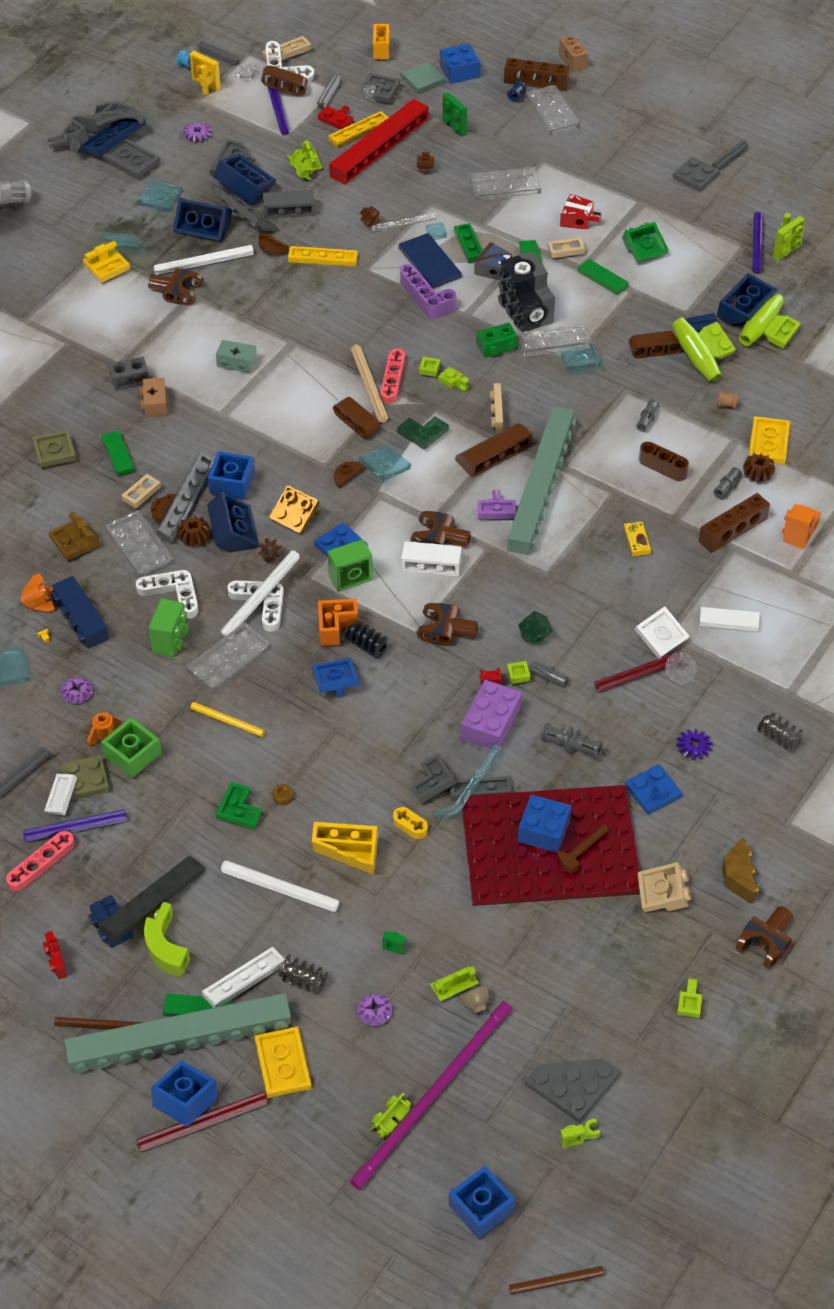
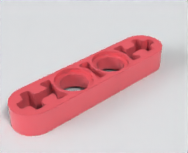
M393 349L388 356L381 388V400L386 404H392L397 400L405 364V352L402 349ZM392 368H397V369H399V370L393 372V371H391L390 369H392ZM392 380L396 382L395 384L387 383L388 381Z
M68 831L59 832L10 871L6 877L9 889L15 892L23 890L70 852L75 845L73 835ZM47 851L54 852L51 858L43 857V854ZM31 864L38 865L35 871L27 870V867Z

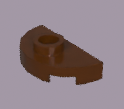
M262 232L259 235L258 244L265 253L277 255L288 251L286 244Z
M349 461L339 465L334 472L335 485L340 489L366 469V465L356 461Z
M167 494V496L161 498L157 497L152 502L150 508L151 515L157 523L161 524L176 494Z

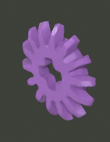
M193 122V125L188 124V126L184 127L183 134L184 137H188L187 140L192 139L196 142V140L208 139L206 136H211L210 132L212 130L211 126L207 125V123L202 124V122L196 124V122Z

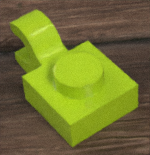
M448 367L438 376V382L451 389L455 386L463 392L469 389V386L466 385L469 379L451 367Z
M689 978L687 992L680 991L677 1015L694 1018L700 1017L702 994H696L697 979Z
M596 1119L588 1120L584 1127L583 1124L578 1126L569 1125L560 1130L559 1141L561 1147L566 1148L582 1144L586 1139L600 1137V1130L592 1131L590 1129L596 1126Z

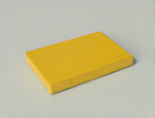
M754 416L749 456H752L753 453L760 455L762 452L763 456L769 455L770 459H774L775 464L785 465L790 421Z
M298 1027L254 1036L267 1098L312 1089Z

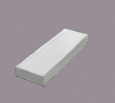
M701 607L699 626L758 632L760 612Z

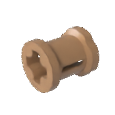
M720 391L717 407L729 406L732 409H736L738 393L726 394Z

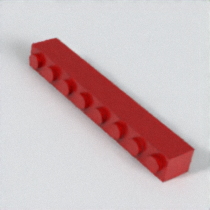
M414 98L406 103L401 109L384 120V122L353 144L339 157L329 163L330 177L344 185L426 122L429 119V106Z

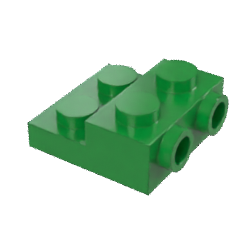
M646 222L639 227H630L624 231L622 240L628 252H632L637 263L665 255L669 252L655 222Z

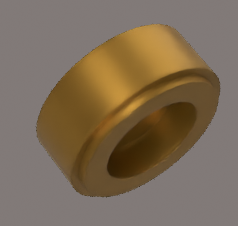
M281 784L273 789L272 795L276 804L287 805L292 802L293 790L290 786Z

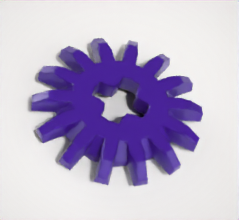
M687 729L688 734L681 732L680 735L683 737H677V740L681 742L676 743V747L681 746L678 751L680 753L684 751L685 757L691 755V759H694L695 756L702 759L701 754L708 756L709 753L706 750L712 751V747L709 745H713V741L708 740L711 738L710 735L703 736L705 731L700 732L698 735L697 729L692 734V731ZM691 740L699 741L698 747L695 745L691 746Z

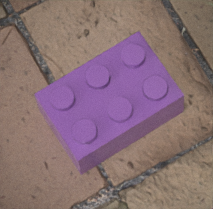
M484 680L461 724V739L499 752L521 709L522 692Z

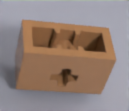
M573 35L560 39L559 55L566 65L570 66L572 73L587 69L588 53L577 38Z
M165 378L143 379V387H140V396L144 399L140 400L141 410L145 411V418L167 416Z

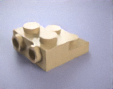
M679 862L638 872L641 904L644 912L661 908L672 911L688 907L687 900H691V893L689 888L685 886V882H688L689 878L686 869H682Z

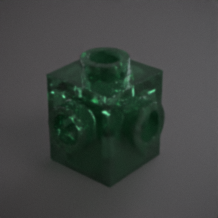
M533 611L518 624L521 637L526 642L536 645L553 632L548 617L537 611Z

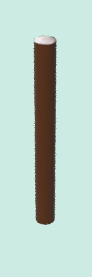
M55 1017L54 1019L55 1026L116 1029L144 1023Z
M602 1266L510 1284L509 1291L510 1294H516L604 1275V1270Z

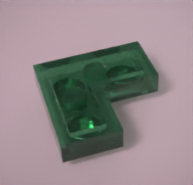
M436 416L424 426L408 418L397 427V433L424 450L449 430V425Z

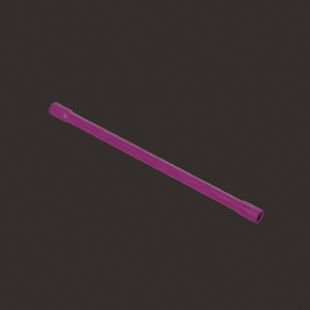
M502 1001L490 1015V1018L368 1162L352 1177L350 1183L357 1190L362 1189L395 1146L492 1031L512 1011V1007L507 1002Z

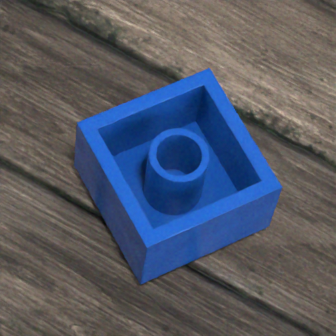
M470 43L440 50V67L450 84L480 78V60Z
M218 451L208 476L209 493L219 494L222 491L233 497L246 499L255 474L254 457Z
M531 795L518 827V842L557 853L570 822L571 805Z
M182 1060L151 1087L153 1107L186 1127L217 1100L216 1080Z
M486 1166L449 1192V1206L478 1239L515 1212L516 1199Z

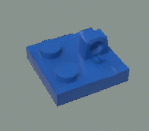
M342 522L315 539L314 546L328 558L327 551L362 539Z
M351 658L312 665V672L320 693L334 690L335 696L344 695L343 688L359 685L358 676Z
M660 764L625 781L626 789L647 815L682 798V791Z

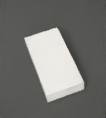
M56 774L44 810L47 814L65 815L77 780L75 775Z

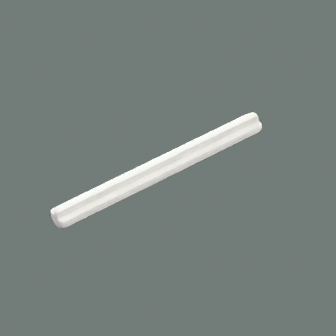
M252 245L157 264L154 265V272L156 275L173 272L177 268L189 269L253 255L254 250Z
M292 550L221 629V634L224 637L230 638L300 559L296 551Z
M226 860L221 866L223 873L333 912H336L339 907V900L233 862Z

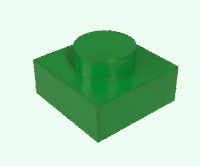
M385 931L382 938L383 949L404 955L406 936H402L398 932Z

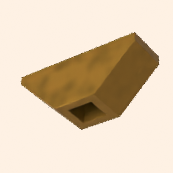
M741 838L724 856L722 864L723 879L726 888L748 903H754L755 895L759 893L758 882H754L753 878L755 876V866L750 862L752 850L751 846H747L746 838Z

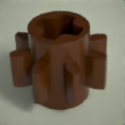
M422 152V156H417V168H421V172L429 173V169H434V156H430V152Z
M373 206L369 208L364 207L360 211L362 215L360 220L368 227L371 225L376 226L381 220L379 218L380 212Z
M266 538L265 544L260 543L258 545L262 548L258 555L262 554L264 557L263 561L270 559L274 562L275 556H281L278 550L282 545H277V539L269 541ZM269 546L272 547V550H271L272 553H271V554L268 553V547H269Z

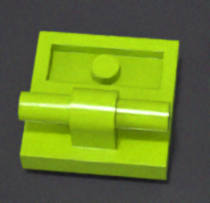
M784 214L781 227L776 233L773 258L777 261L800 247L804 231L805 219L798 216L790 222L791 214Z

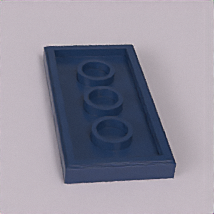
M131 118L115 121L88 139L83 145H80L79 152L101 156L146 124L145 119H143L144 123L139 124L136 119Z
M429 233L398 244L399 250L432 288L462 277L461 271Z

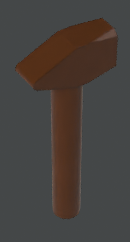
M603 824L569 854L557 851V859L562 868L571 874L580 867V863L576 858L606 834L609 828Z

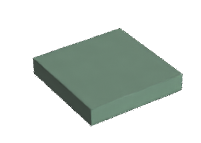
M428 61L401 72V77L417 93L445 83V78Z

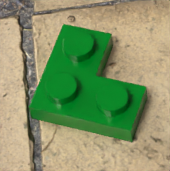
M231 782L216 812V819L255 830L263 812L261 808L245 804L251 792L250 787Z

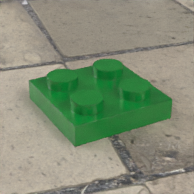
M449 92L444 93L442 102V119L444 123L448 124L461 137L467 135V108Z

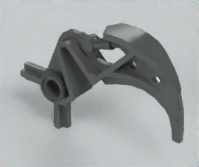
M117 101L96 105L94 115L73 116L71 118L72 122L63 130L62 135L47 139L50 148L66 144L71 150L78 152L80 145L88 141L86 131L99 132L107 125L125 118L136 119L139 124L144 123L142 115L134 107Z

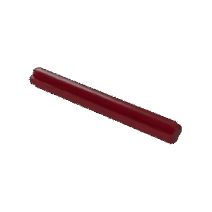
M679 651L597 680L594 686L597 692H601L686 661V656L683 651Z

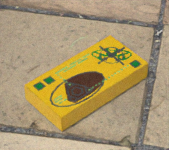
M643 522L624 524V531L631 555L651 554Z

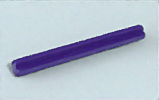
M267 87L280 133L283 136L285 134L288 135L289 127L278 90Z
M755 212L752 271L753 273H760L762 271L763 213Z
M123 809L27 829L23 831L25 842L54 837L61 831L73 833L127 821V815Z

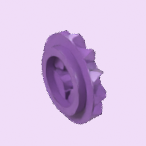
M76 676L75 679L69 678L67 682H63L61 688L63 699L72 704L87 701L93 693L91 681H88L85 677L79 678ZM73 687L80 688V693L74 690Z
M371 993L367 997L363 996L362 1000L358 1002L357 1014L363 1023L370 1026H379L390 1019L392 1005L389 998L383 997L381 993L379 995ZM373 1003H375L376 1007L378 1008L377 1015H375V1012H373V1010L371 1009Z

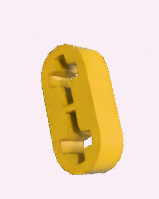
M399 807L394 810L393 823L397 828L414 839L426 837L428 824L423 818L405 807Z

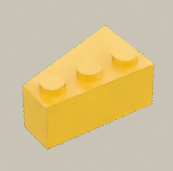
M314 822L312 834L313 852L374 875L378 843L377 826Z

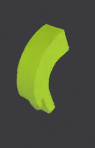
M163 902L161 908L156 910L154 919L147 917L145 921L144 937L146 948L152 962L159 969L170 975L182 978L190 960L188 948L174 945L165 939L164 935L173 917L171 904Z

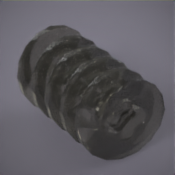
M775 712L766 715L759 723L757 731H763L765 737L769 736L770 740H776V744H783L785 750L789 749L790 753H793L802 740L803 730L800 729L796 733L795 725L788 728L789 721L787 720L782 724L783 717L781 716L775 720Z
M288 954L280 967L279 977L284 983L289 982L292 986L297 985L299 989L304 988L307 992L312 991L314 995H319L326 984L328 972L323 975L322 967H319L315 972L314 964L306 968L307 961L305 960L301 965H298L299 958L297 957L291 962V955Z

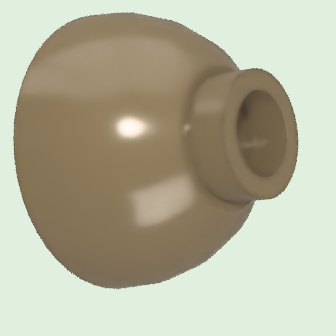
M481 986L460 995L459 999L466 1008L473 1010L474 1014L487 1009L485 1005L489 999L488 987Z

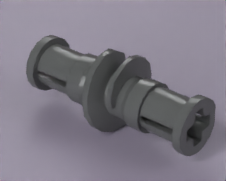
M548 723L544 724L540 734L542 741L548 740L560 746L564 745L566 753H572L576 749L579 752L591 754L594 758H599L601 755L603 741H594L588 739V737L581 736L580 729L573 734L574 730L572 727H569L568 731L551 727Z

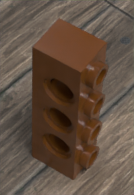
M507 58L504 67V83L514 84L516 81H521L530 87L567 91L570 66Z
M759 493L752 495L701 526L699 543L710 553L716 551L767 520L770 503Z

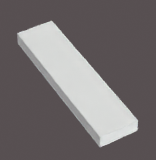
M271 947L204 989L202 996L213 1008L220 1007L285 966L286 960L274 947Z

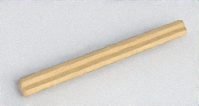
M356 344L351 348L352 355L377 420L383 424L388 420L387 413L361 346Z

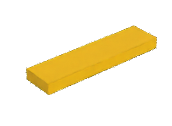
M380 111L328 135V140L335 147L340 148L367 135L389 117Z
M290 246L288 262L356 267L358 251Z

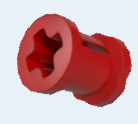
M496 668L493 671L479 670L481 686L484 680L499 685L502 684L500 668Z

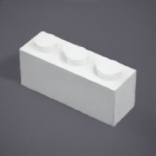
M404 541L401 558L402 571L459 576L461 546Z

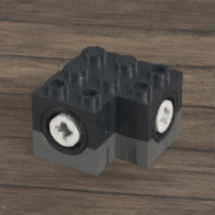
M533 251L502 260L500 263L501 269H499L500 282L498 286L500 295H498V301L500 305H504L506 313L512 317L514 325L519 327L520 331L524 333L540 326L554 323L555 296L547 286L548 272Z

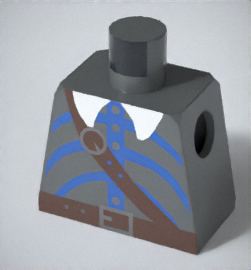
M490 242L474 261V274L500 280V263L502 260L512 258V254Z

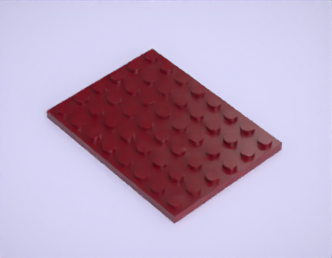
M626 785L461 796L472 906L640 894L638 880L640 868ZM531 795L571 805L570 822L559 851L569 854L603 824L609 828L606 834L576 858L580 863V867L571 874L562 868L557 859L556 852L518 842V827Z

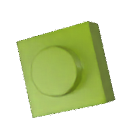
M423 357L419 367V374L437 377L440 359Z
M527 661L507 664V672L511 684L530 681L531 676Z

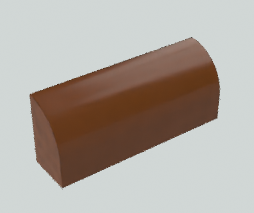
M517 423L456 455L455 461L473 478L530 448L532 445V433L525 426Z

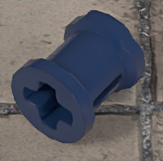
M516 81L513 88L507 92L508 98L513 102H518L521 95L526 92V85L521 81Z

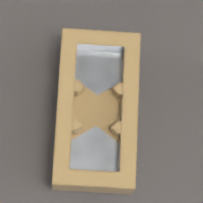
M581 237L548 242L547 247L551 258L585 254V247Z
M146 474L121 495L122 501L136 509L161 488V482Z

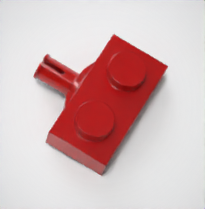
M344 105L340 110L326 106L318 114L319 121L339 130L350 126L354 122L353 117L346 114L350 110L348 105Z
M53 930L44 933L46 942L42 944L45 954H50L52 958L48 960L51 972H56L58 980L65 978L67 975L60 954L61 948L58 944V939L54 936Z

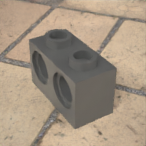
M144 356L109 364L110 376L115 391L143 385V379H149Z

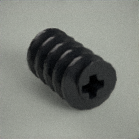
M362 620L351 624L347 628L344 638L349 640L350 643L356 644L358 648H362L364 652L374 656L375 659H380L386 651L388 637L383 636L381 638V632L375 634L376 629L371 628L369 630V625L365 624L363 626Z

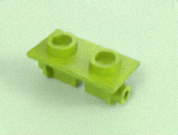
M304 141L300 150L303 151L307 157L306 159L313 166V171L322 169L315 148L312 147L311 142Z
M297 149L292 156L287 154L290 165L296 169V174L302 179L306 178L311 181L309 174L313 172V166L306 159L307 157L303 151Z
M466 966L464 969L451 975L437 979L430 986L441 1002L479 985V982L474 976L476 974L474 967Z
M404 1092L397 1097L395 1095L390 1097L385 1103L387 1106L383 1113L379 1111L371 1119L373 1125L368 1129L369 1131L375 1128L377 1130L376 1134L382 1139L389 1136L398 1125L392 1117H395L400 1122L411 1110L412 1104L407 1099H404V1101L401 1099L405 1094Z

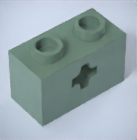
M222 340L216 352L217 367L251 373L257 360L255 345Z

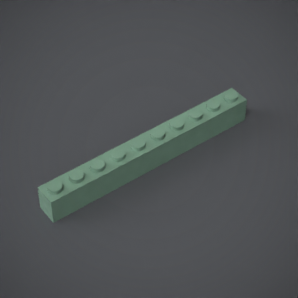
M556 406L552 407L508 536L507 551L530 555L531 549L536 547V534L539 535L541 532L542 524L540 522L545 520V507H549L551 499L549 495L554 492V480H558V468H562L564 457L562 455L567 453L568 444L566 443L571 441V428L574 429L576 425L574 410Z
M286 993L64 1040L71 1073H84L88 1069L97 1067L102 1069L116 1063L127 1064L135 1059H150L155 1055L173 1054L182 1049L193 1050L201 1045H216L225 1040H239L244 1036L264 1034L272 1030H284L287 1027H291L292 1024Z

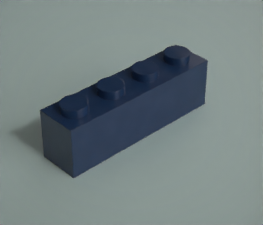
M73 576L52 584L53 593L51 597L55 604L60 605L59 608L63 617L67 616L70 628L76 630L80 643H84L87 649L109 640L106 625Z

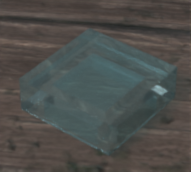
M443 222L426 225L427 233L434 240L447 238Z

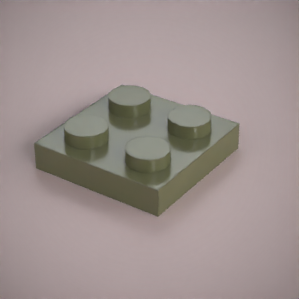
M68 430L32 437L40 468L76 460Z
M102 755L61 763L63 774H71L77 777L70 800L109 792Z

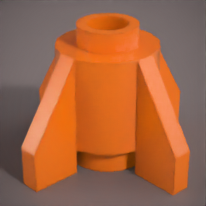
M41 573L32 576L20 597L24 606L34 610L49 612L56 609L53 601H48L51 598L50 592L53 589L52 587L48 588L46 584H40L44 582Z
M108 713L96 714L90 719L92 728L87 738V745L91 747L98 740L103 741L122 725V721Z

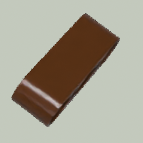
M270 65L263 69L261 77L263 85L295 96H303L306 93L308 85L306 77Z
M672 330L634 335L628 341L632 355L637 359L672 355L682 350L676 334Z
M349 396L333 406L335 415L363 439L370 437L381 429L379 421Z
M643 442L640 445V464L675 481H684L687 478L689 461L685 457L653 442Z

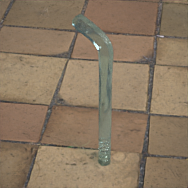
M499 745L493 746L453 806L436 809L432 812L434 819L454 815L463 808L501 751Z

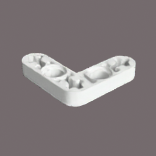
M269 41L266 44L267 66L278 67L296 74L300 72V75L306 77L308 82L314 79V69L311 66L282 67L279 43ZM272 47L275 49V54H272ZM277 60L279 63L272 65L270 61Z
M179 570L145 576L136 581V590L139 595L149 596L176 591L178 602L184 603L187 618H194L198 614L192 577L188 571ZM161 581L169 582L165 586L159 584ZM183 592L191 593V595L187 597H184L181 594ZM190 603L191 610L187 609L186 604Z
M232 581L228 584V596L233 600L247 601L253 594L251 590L258 589L263 582ZM280 583L263 599L262 625L264 630L274 632L280 627L284 598L283 586ZM271 604H275L278 606L276 609L273 610L268 608V606ZM270 616L273 617V622H272V623H269V622H270Z

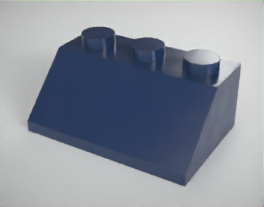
M239 153L220 160L213 177L221 185L226 186L234 194L239 195L245 202L250 204L261 201L263 193H267L276 183L275 178Z
M179 198L173 231L222 241L230 225L232 209Z
M747 273L720 301L716 317L731 325L749 321L777 292V289Z
M221 491L207 504L215 545L229 553L258 548L259 544L250 505Z

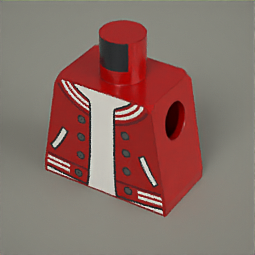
M569 194L560 215V227L587 229L591 221L600 223L602 213L594 211L593 201Z

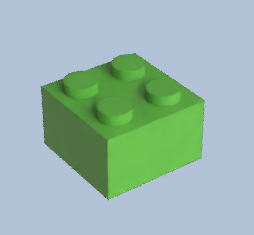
M363 539L327 551L329 578L337 592L373 580L372 554Z
M161 598L148 628L152 653L175 657L177 650L181 649L182 638L184 635H187L189 625L186 624L187 611L184 609V603Z
M131 717L101 741L104 757L131 778L162 754L160 739Z

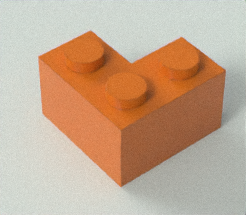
M794 504L791 510H787L784 517L786 523L782 529V533H784L783 542L804 550L819 525L821 512L802 504Z
M357 599L318 601L320 646L340 645L339 630L347 629L351 624L358 621Z

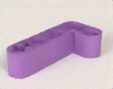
M404 264L400 267L401 285L427 317L438 318L456 309V292L454 290L445 289L436 293L413 265Z

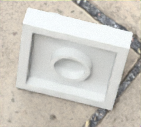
M666 607L657 611L634 629L658 659L668 654L690 637Z

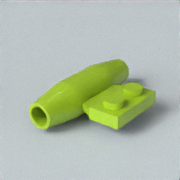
M775 293L749 321H746L740 333L739 341L744 346H750L764 334L769 342L783 349L797 332L801 323L786 315H778L784 299L780 294Z
M684 318L677 319L672 324V327L681 347L695 368L710 383L716 381L722 374L715 358L722 359L733 354L736 350L718 322L703 327L698 333Z

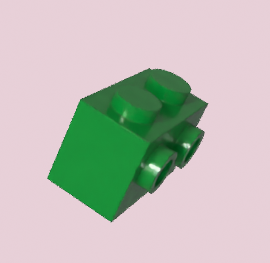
M509 322L477 331L476 345L484 358L517 349L518 336Z

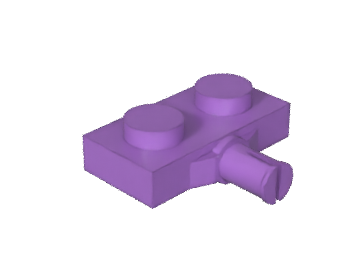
M496 489L492 491V499L478 500V519H515L516 500L500 498V490L497 489V495Z

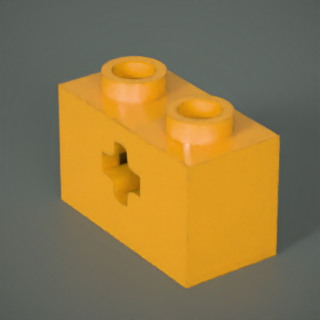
M374 24L373 59H389V24Z

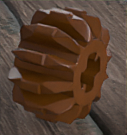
M762 452L760 455L753 453L752 456H748L743 464L745 477H749V481L755 480L756 483L759 481L765 483L766 480H771L775 472L774 459H770L769 455L763 456Z
M196 515L193 518L187 516L186 520H181L177 529L178 537L185 546L188 544L191 547L196 544L200 546L201 542L206 543L210 535L208 522L204 521L203 517L197 519Z

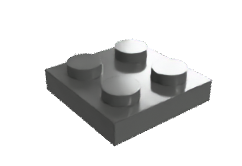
M691 157L673 173V179L701 192L719 175V169Z

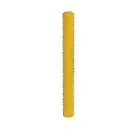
M195 702L191 704V710L259 737H263L265 734L264 729Z

